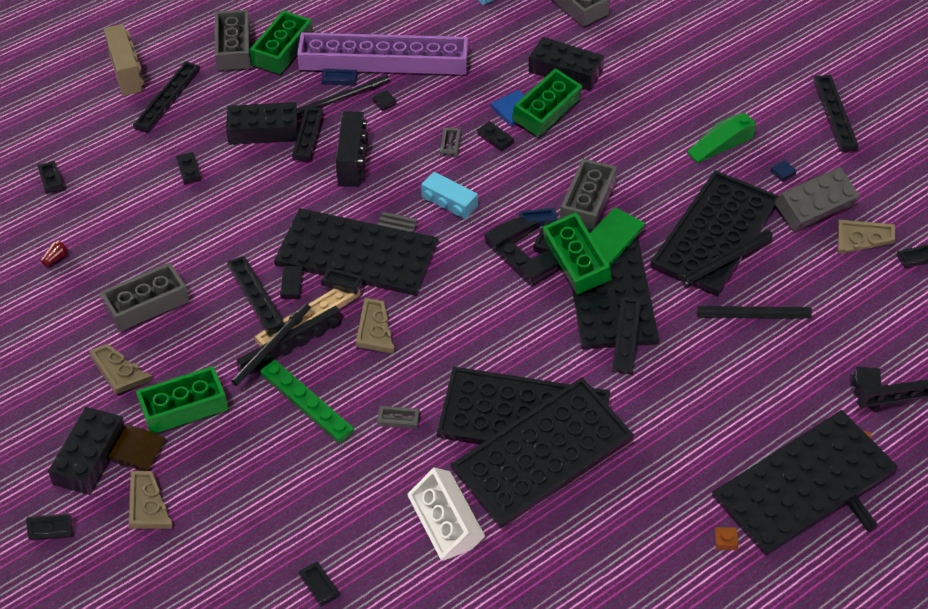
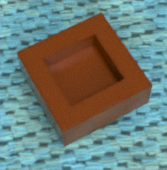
M715 527L716 550H738L736 527Z

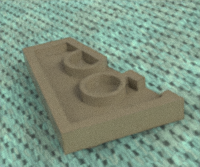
M838 220L837 254L894 244L895 224Z
M370 298L364 299L355 347L394 354V345L391 341V332L387 323L388 318L384 301Z
M108 344L89 350V356L115 394L152 381V375L148 372H142L138 365L128 362L124 359V355Z
M131 471L129 529H172L171 519L166 512V506L161 499L152 471Z

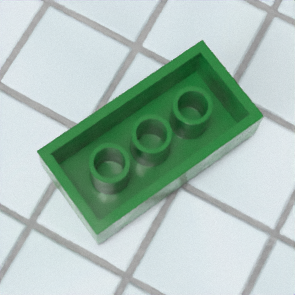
M283 10L249 49L251 65L281 75L298 54L301 32L313 33L312 19Z
M555 68L514 105L511 119L537 137H540L579 101L583 86Z
M577 212L542 227L547 245L577 295L611 280L610 266Z
M214 366L136 390L148 430L153 433H159L228 410L226 395Z

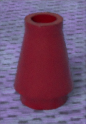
M59 240L52 242L40 261L43 265L49 267L66 256L68 249Z

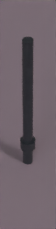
M388 75L378 79L373 78L362 85L297 109L298 116L304 114L306 107L320 108L365 90H373L378 88L379 85L389 82L390 78Z
M305 303L297 312H294L289 317V321L231 382L238 386L295 325H299L303 320V316L311 309V306Z

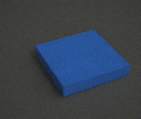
M517 90L492 102L491 108L512 127L518 124L511 119L514 105L525 95Z

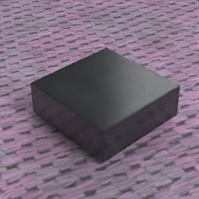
M388 91L373 97V102L382 111L396 105V99Z

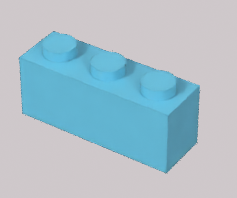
M433 172L421 184V195L424 199L464 219L478 207L477 193L436 172Z

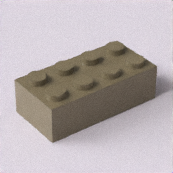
M123 24L103 28L108 52L122 96L143 92L141 85L144 84L142 74H140L141 66L136 51H133L134 46L129 30H125Z

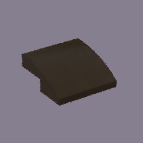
M127 425L109 454L108 459L125 468L127 465H130L139 471H148L166 438L151 431Z

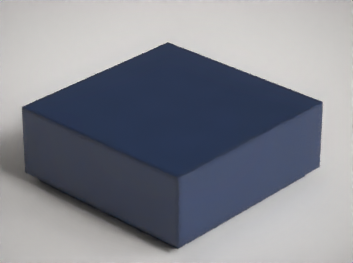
M785 160L771 167V172L782 182L796 175L797 171Z

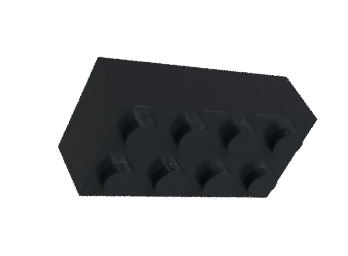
M542 37L529 56L528 72L546 77L556 68L582 85V89L591 91L603 72L604 55Z
M297 102L227 106L226 132L228 144L296 141L298 136Z
M342 112L336 154V172L339 187H359L360 180H363L364 170L362 167H365V157L363 155L367 153V145L365 143H368V132H365L367 130V119H364V112Z
M85 406L48 470L52 484L91 495L110 461L108 459L109 454L125 429L123 416Z

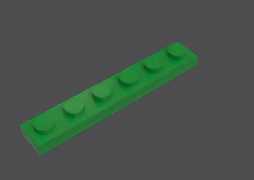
M276 360L260 370V374L265 380L338 444L354 433V428Z

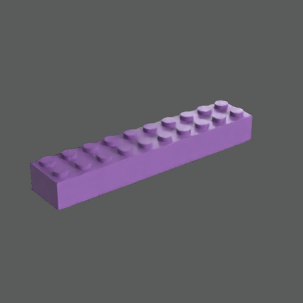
M301 32L297 54L299 70L323 71V69L357 70V72L466 75L468 37Z

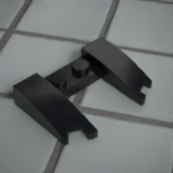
M518 217L485 233V243L533 287L561 267L551 250H547L531 259L514 243L539 226L537 221L530 222L524 220L523 217Z

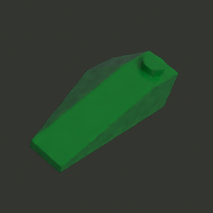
M746 113L727 117L715 124L687 151V154L699 164L753 139L756 122Z

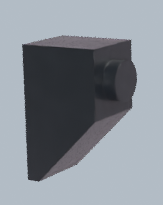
M856 366L854 374L850 375V386H853V395L859 398L864 388L881 386L880 368ZM881 405L870 406L869 408L874 412H879Z

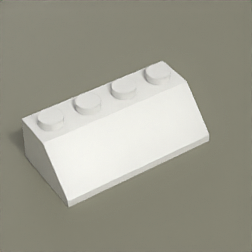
M433 467L407 494L441 560L444 561L472 550L485 537L450 471Z

